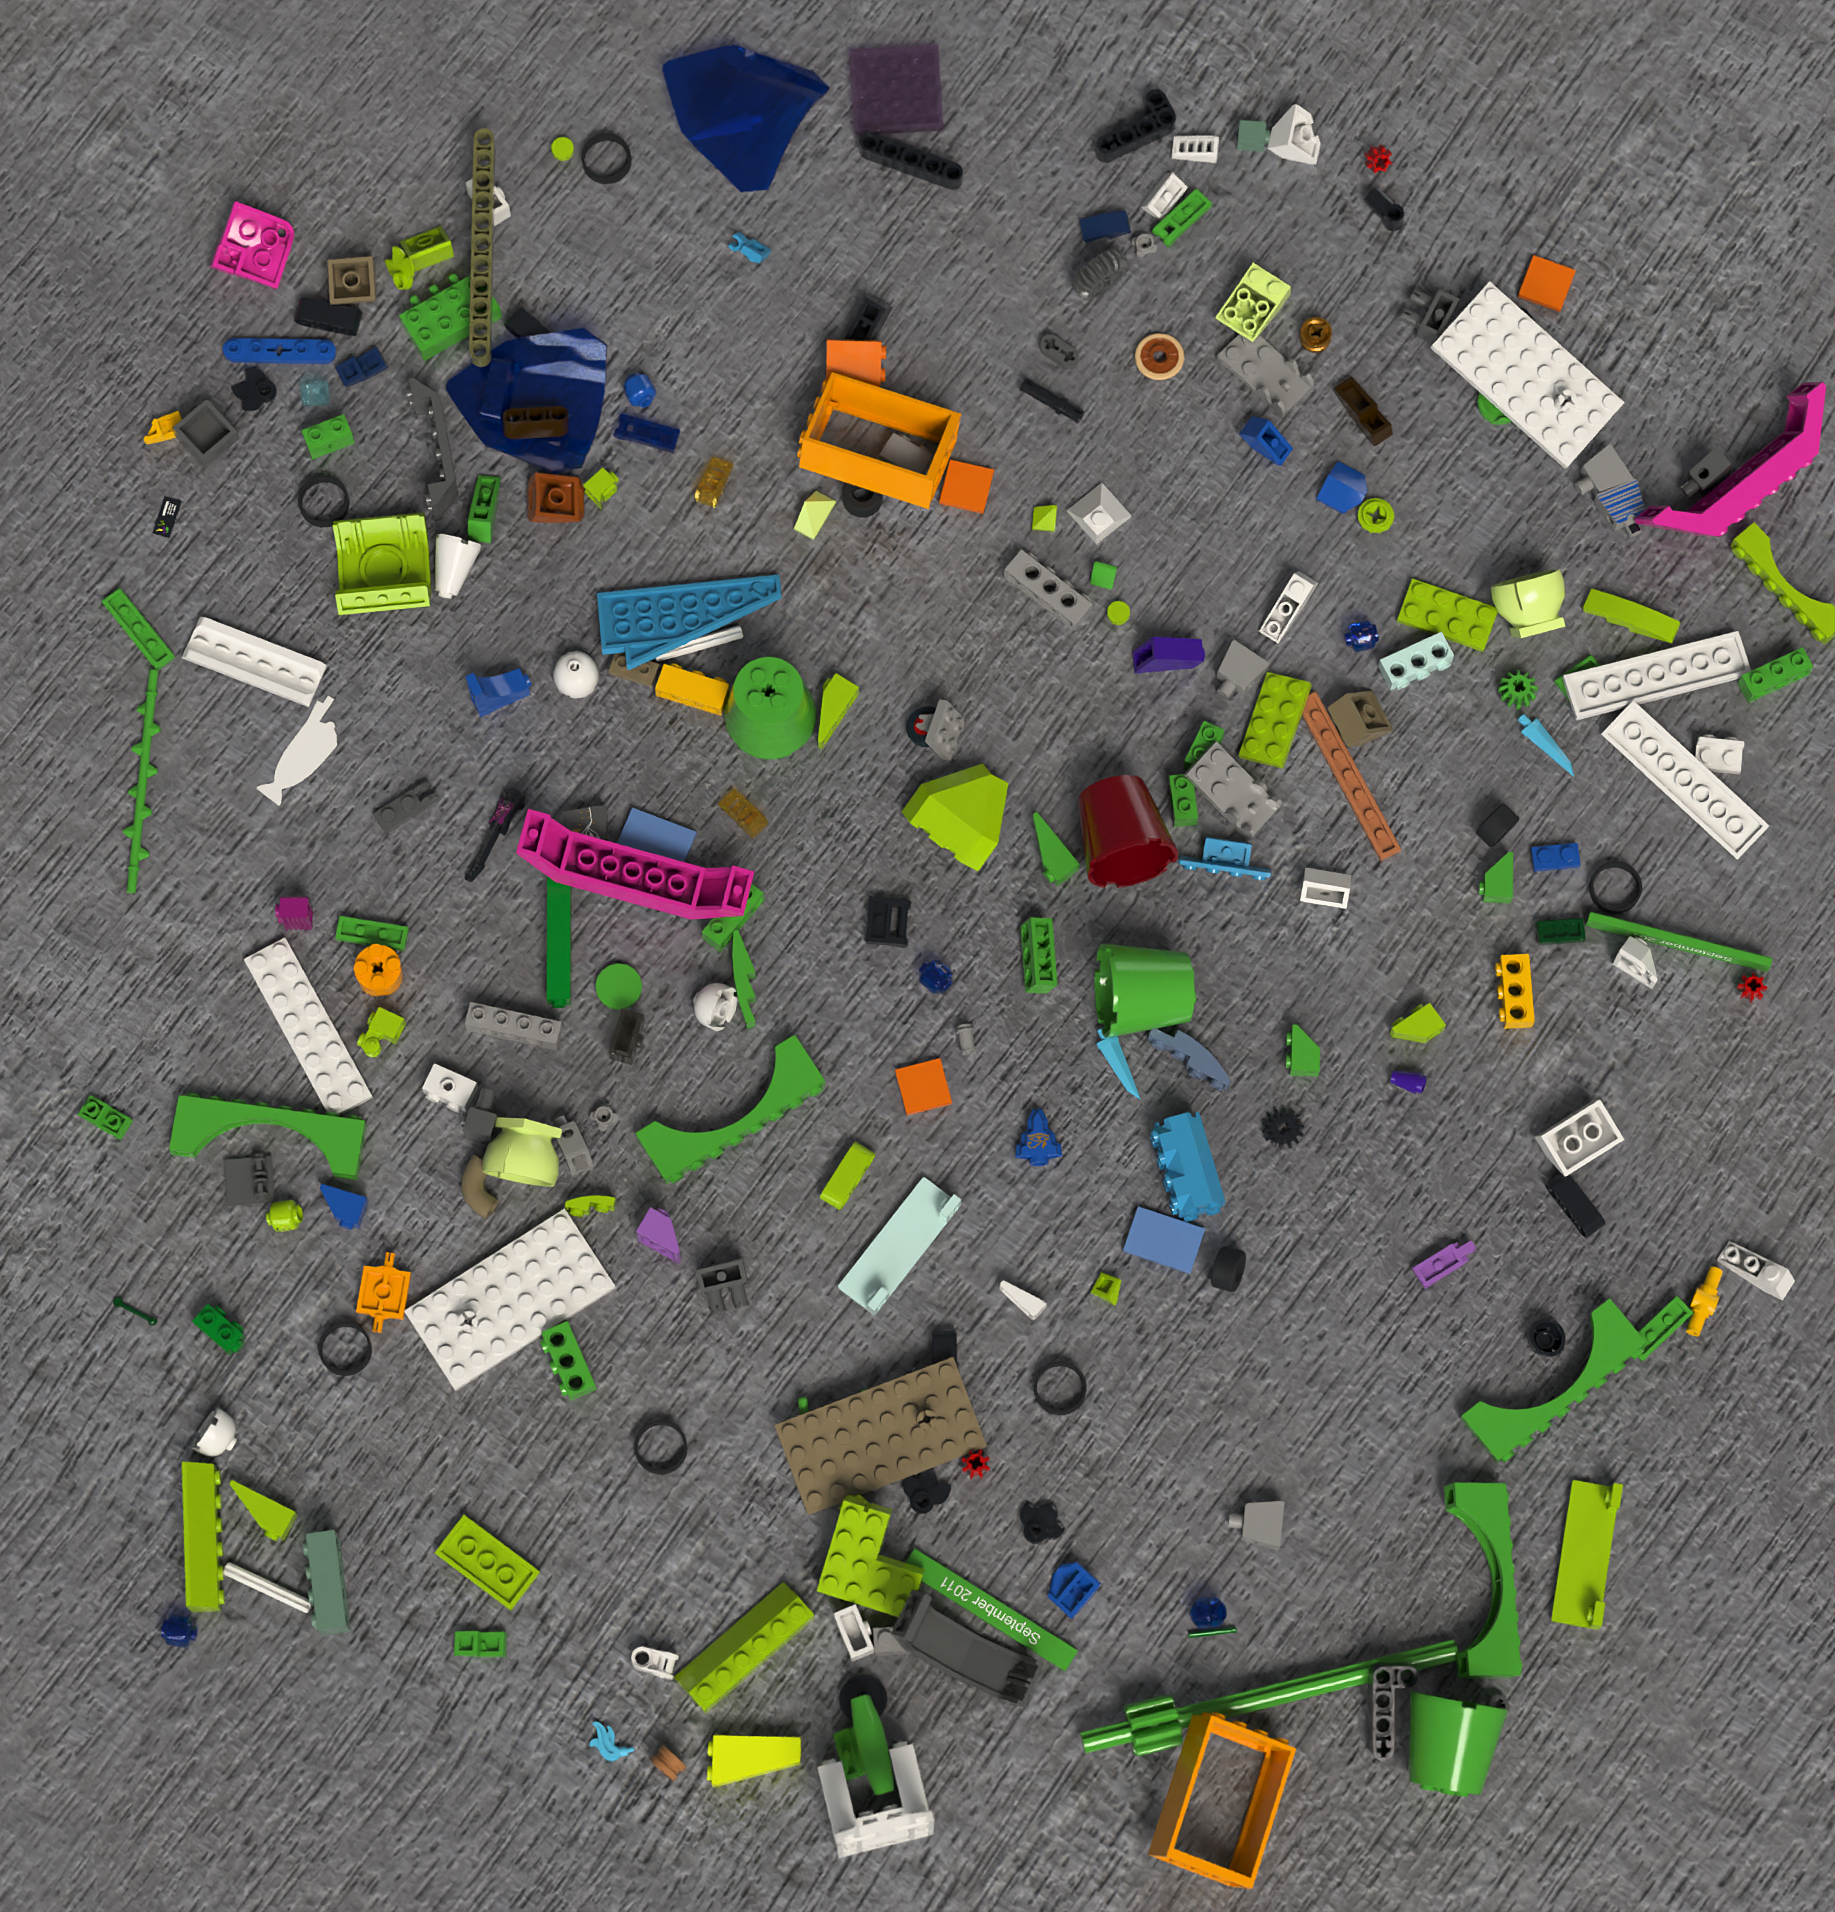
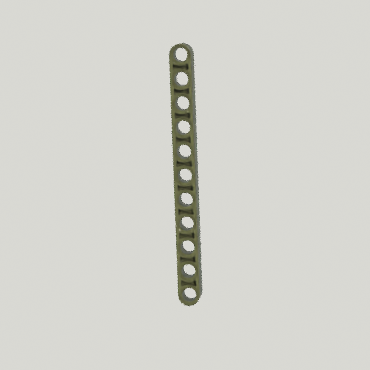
M487 128L477 130L473 140L469 351L473 364L479 367L489 364L492 352L496 146L494 135ZM485 139L490 141L484 145L480 144V141ZM484 160L489 161V163L484 166L479 164L481 161ZM483 181L489 182L486 186H479V183ZM482 202L488 203V206L483 208L478 205ZM482 223L488 224L486 228H478V225ZM481 244L488 246L483 250L477 248ZM479 266H487V269L484 271L477 270ZM482 286L487 288L484 292L476 291L477 288ZM479 308L487 309L484 313L476 312ZM479 329L486 330L482 335L475 333ZM479 350H483L486 352L482 356L475 355V353Z

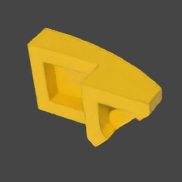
M176 411L157 419L154 418L149 433L144 437L145 444L176 438L172 428L182 420L180 412Z

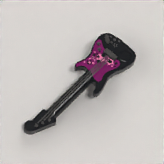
M507 789L502 792L497 810L489 821L493 828L477 860L473 862L469 872L465 875V880L468 882H473L485 868L484 864L499 834L501 833L505 836L514 815L518 810L524 809L525 795L520 791Z

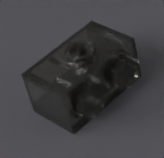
M621 1009L608 1051L609 1059L629 1065L633 1064L637 1048H642L645 1035L642 1034L646 1022L644 1014Z

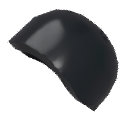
M1544 1318L1531 1326L1527 1334V1341L1532 1351L1537 1355L1552 1357L1558 1355L1563 1350L1566 1337L1559 1323Z

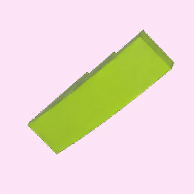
M1591 589L1583 606L1585 613L1604 617L1609 623L1629 628L1630 632L1669 643L1673 642L1681 624L1680 621L1658 611L1595 589Z

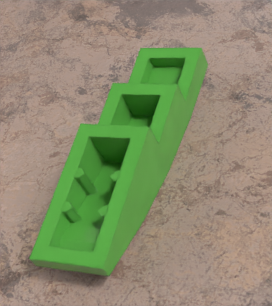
M735 930L733 931L732 949L734 982L739 1007L746 1027L749 1029L756 1026L755 1018L749 1004L756 1002L755 994L749 982L750 979L756 977L739 931Z

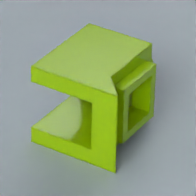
M602 467L583 484V487L586 489L584 493L602 510V501L606 502L617 492V482H619V479L612 471L607 472Z

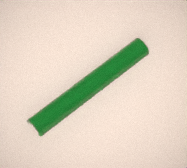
M1237 1628L1189 1632L1188 1635L1189 1638L1230 1634L1237 1633Z

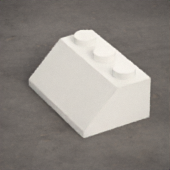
M1600 1099L1591 1101L1535 1136L1546 1157L1564 1177L1624 1140Z

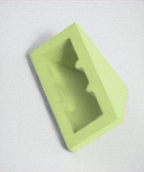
M815 491L804 502L794 530L814 540L835 506L836 501Z

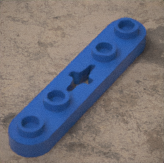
M233 338L226 341L223 345L225 358L233 363L328 364L336 358L337 354L336 348L331 341L318 339ZM278 347H282L285 351L281 353V356H277V353L273 352L278 350Z

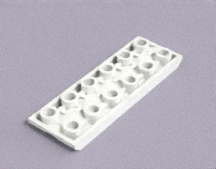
M206 617L199 618L182 655V659L307 707L310 706L327 668V665L318 660Z

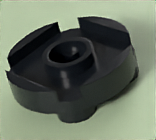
M866 1674L851 1677L844 1684L839 1694V1704L842 1712L852 1721L851 1699L860 1697V1693H865V1695H870L879 1717H881L888 1700L884 1685L874 1677Z

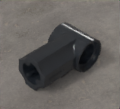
M1379 187L1372 189L1364 198V202L1383 221L1387 230H1399L1403 226L1404 209L1399 204H1395ZM1396 215L1399 218L1393 220L1390 219L1389 216Z

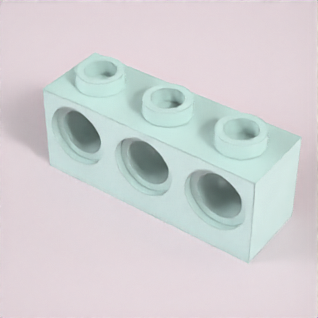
M1440 632L1380 659L1378 668L1390 691L1395 688L1400 690L1407 687L1412 680L1427 678L1430 672L1434 670L1442 671L1451 666L1450 663H1452L1454 654L1443 633ZM1439 650L1443 653V656L1435 657L1432 651ZM1417 659L1420 660L1423 665L1420 667H1416L1411 663V661ZM1399 669L1402 675L1394 676L1391 670Z

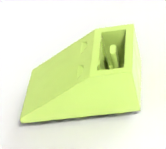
M1252 263L1215 319L1249 341L1254 342L1290 296L1291 286L1255 263Z

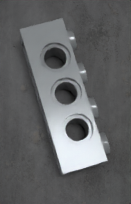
M1021 549L1004 569V578L1073 631H1076L1091 614L1093 609L1091 599L1084 593L1079 594L1076 592L1073 585L1067 580L1063 579L1062 581L1059 579L1052 568L1042 566L1038 562L1037 557L1032 553H1026ZM1028 572H1035L1038 576L1030 579L1026 574ZM1051 585L1056 590L1054 592H1046L1044 587ZM1070 599L1073 601V605L1065 606L1062 604V601Z
M470 1002L465 1020V1027L469 1032L557 1051L563 1032L561 1021Z

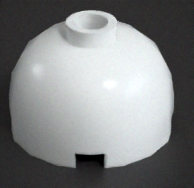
M568 652L562 655L555 664L553 671L554 683L562 694L564 693L571 698H583L594 691L599 681L598 666L593 658L584 652Z
M721 983L708 984L695 995L693 1001L694 1012L698 1021L715 1031L724 1029L725 1027L721 1025L724 1024L725 1020L730 1022L736 1011L738 998L734 996L736 990Z
M216 1407L215 1411L209 1414L198 1432L201 1437L199 1441L194 1438L191 1446L192 1449L212 1457L222 1454L225 1450L230 1451L237 1441L234 1437L236 1427L231 1416Z

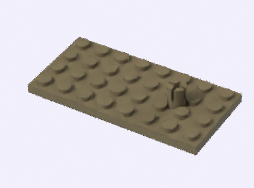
M953 1357L774 1424L808 1515L843 1502L847 1495H862L969 1454V1450L974 1452L987 1447Z

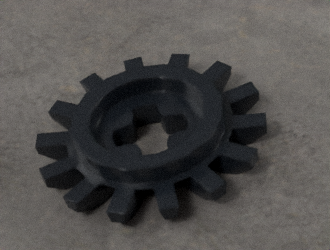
M1283 1108V1114H1279L1278 1110L1275 1109V1117L1268 1113L1267 1117L1270 1119V1122L1263 1121V1125L1268 1126V1128L1262 1130V1133H1269V1136L1265 1138L1266 1142L1272 1139L1273 1143L1271 1146L1275 1147L1279 1143L1280 1150H1283L1284 1144H1287L1289 1149H1291L1292 1141L1298 1145L1299 1141L1296 1137H1303L1304 1135L1298 1131V1129L1304 1128V1125L1297 1124L1301 1117L1299 1116L1294 1119L1295 1111L1293 1110L1289 1115H1286V1108ZM1283 1122L1287 1123V1128L1290 1131L1285 1132L1284 1135L1279 1134L1280 1130L1276 1128L1277 1125L1281 1126Z

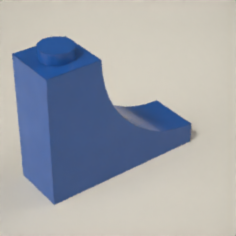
M520 668L493 677H478L474 673L465 676L470 697L480 717L529 696V687L532 686L527 673L522 675Z

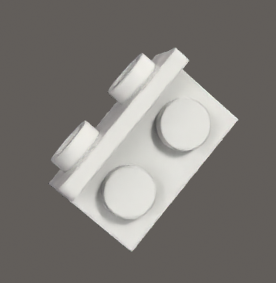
M1703 735L1698 737L1695 743L1694 757L1711 772L1740 774L1744 741H1739L1735 737L1717 739L1713 735Z

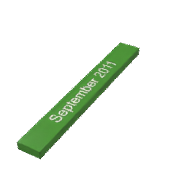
M1595 912L1589 913L1585 925L1627 937H1638L1650 943L1764 972L1769 970L1772 963L1771 957Z
M914 1548L907 1559V1564L925 1569L922 1583L1066 1672L1078 1650Z

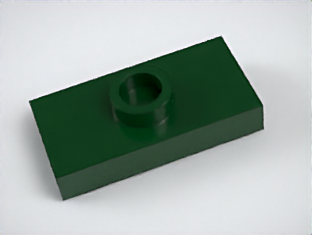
M1583 918L1536 922L1538 946L1586 941Z

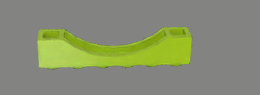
M1755 522L1734 538L1731 547L1735 556L1743 559L1748 564L1749 570L1763 580L1764 586L1779 597L1780 603L1785 608L1792 610L1796 620L1802 625L1805 624L1811 630L1810 633L1815 640L1821 641L1825 645L1835 637V606L1803 595L1785 580L1774 562L1770 538Z

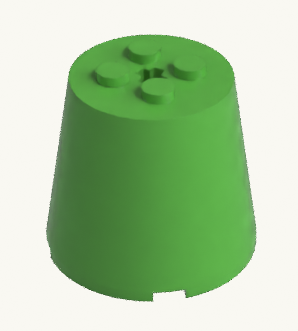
M762 657L749 662L738 673L726 701L724 711L725 725L729 736L745 753L761 759H780L791 755L810 739L816 724V706L808 687L790 663L775 657ZM767 692H772L770 694V697L765 696V694H767Z
M1116 944L1099 945L1096 960L1100 961L1099 969L1094 971V991L1097 1019L1099 1024L1104 1025L1101 1033L1105 1038L1190 1022L1194 1004L1196 1003V992L1194 990V968L1187 952Z
M1411 1692L1408 1781L1420 1784V1789L1439 1791L1449 1795L1468 1797V1793L1481 1795L1508 1709Z

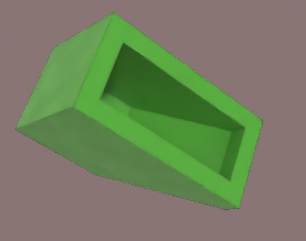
M1508 852L1485 873L1483 881H1479L1478 893L1483 895L1482 902L1511 903L1513 898V852Z

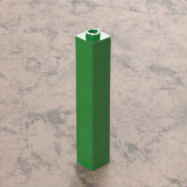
M547 876V1003L552 1005L553 1008H565L566 1005H572V887L557 883Z

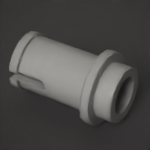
M971 1024L957 1026L956 1034L959 1035L961 1054L975 1053L976 1049L972 1033L974 1028L971 1027Z

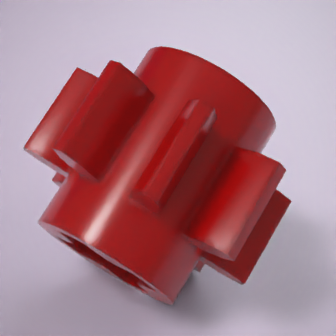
M1382 144L1379 147L1371 145V149L1364 153L1368 159L1364 164L1367 168H1371L1375 174L1377 171L1382 170L1386 172V168L1392 164L1388 158L1392 153L1389 149L1385 150Z
M1752 972L1749 978L1743 975L1741 981L1744 984H1738L1737 989L1742 991L1740 998L1746 997L1750 1003H1752L1755 997L1761 1000L1763 994L1760 991L1764 992L1767 990V986L1762 983L1764 977L1758 978L1754 972ZM1749 984H1753V988H1755L1756 990L1751 991V987H1749Z
M969 1450V1458H962L961 1460L967 1464L962 1469V1472L968 1471L971 1480L974 1475H978L980 1479H983L982 1472L990 1471V1467L985 1465L990 1458H983L981 1456L982 1450H979L978 1454H973ZM979 1460V1465L982 1467H977L976 1470L972 1469L971 1463Z

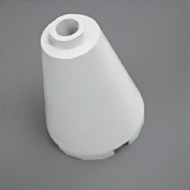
M437 534L435 591L439 592L438 596L452 599V595H458L480 552V544L470 540L467 542L455 536Z

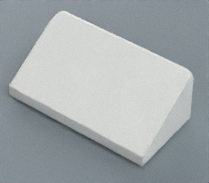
M1173 172L1166 173L1140 207L1159 221H1162L1188 187Z

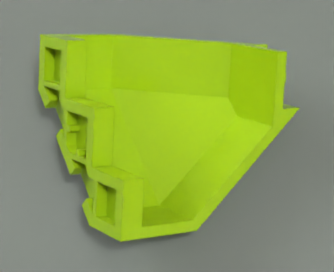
M982 763L921 784L902 810V814L917 829L920 827L928 833V837L941 848H946L954 853V858L959 862L979 871L998 845L1008 782L992 775Z

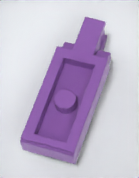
M1471 1240L1461 1247L1458 1242L1452 1243L1413 1267L1412 1271L1423 1288L1426 1289L1464 1266L1469 1261L1467 1256L1474 1252L1476 1247Z

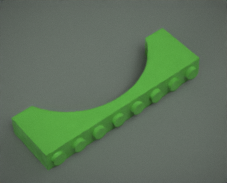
M796 1035L775 1046L776 1062L771 1084L758 1105L739 1121L722 1129L702 1133L678 1131L654 1121L635 1133L636 1139L666 1185L670 1182L672 1184L679 1182L684 1178L683 1174L689 1170H692V1172L698 1170L704 1165L703 1162L710 1157L712 1159L719 1157L724 1153L723 1149L730 1145L734 1147L744 1140L743 1137L747 1134H756L764 1128L763 1124L770 1120L772 1122L777 1121L784 1115V1111L789 1108L794 1110L804 1103L803 1100L810 1095L815 1097L823 1092L825 1080Z
M194 1093L178 1096L169 1151L172 1155L196 1158L209 1142L226 1131L250 1124H273L292 1129L312 1141L327 1158L334 1177L358 1180L367 1124L365 1120H362V1117L349 1115L348 1118H343L333 1112H325V1115L315 1114L316 1111L311 1109H302L301 1112L292 1111L293 1108L288 1106H279L278 1109L270 1108L268 1104L260 1102L255 1103V1105H248L245 1101L238 1099L226 1102L223 1101V1098L209 1096V1099L199 1098L200 1095Z
M1610 1298L1589 1316L1592 1327L1590 1356L1584 1371L1566 1392L1548 1403L1528 1409H1504L1479 1401L1461 1416V1421L1496 1464L1501 1460L1505 1463L1515 1455L1514 1449L1519 1445L1522 1448L1527 1446L1534 1440L1532 1438L1534 1433L1538 1430L1540 1433L1546 1431L1552 1425L1550 1421L1556 1416L1562 1418L1571 1410L1568 1406L1575 1401L1578 1404L1589 1396L1587 1391L1592 1387L1600 1388L1608 1381L1606 1379L1607 1375L1612 1371L1616 1375L1626 1367L1624 1363L1630 1357L1635 1360L1644 1352L1643 1347L1646 1341Z
M1455 1482L1444 1486L1445 1510L1460 1519L1479 1541L1488 1561L1492 1581L1491 1605L1487 1620L1477 1638L1466 1649L1456 1654L1458 1679H1510L1521 1676L1522 1660L1519 1654L1520 1636L1517 1628L1518 1612L1515 1603L1517 1591L1513 1578L1515 1567L1512 1562L1511 1553L1513 1542L1510 1538L1511 1518L1508 1514L1509 1494L1506 1490V1483Z

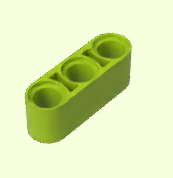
M855 1141L827 1183L820 1199L841 1210L869 1168L876 1153Z

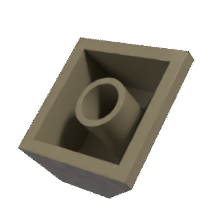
M373 256L327 260L330 305L376 301L377 279L376 264Z
M1373 690L1347 693L1327 707L1331 714V719L1338 727L1341 738L1347 747L1364 745L1393 731Z

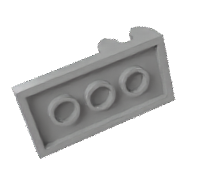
M1239 334L1217 355V359L1281 418L1314 388V380L1309 373L1302 374L1298 370V365L1294 359L1286 360L1260 335L1254 342H1251Z
M1217 741L1213 742L1184 774L1247 840L1252 839L1264 823L1282 806L1279 798L1266 793L1267 785L1261 781L1254 780Z

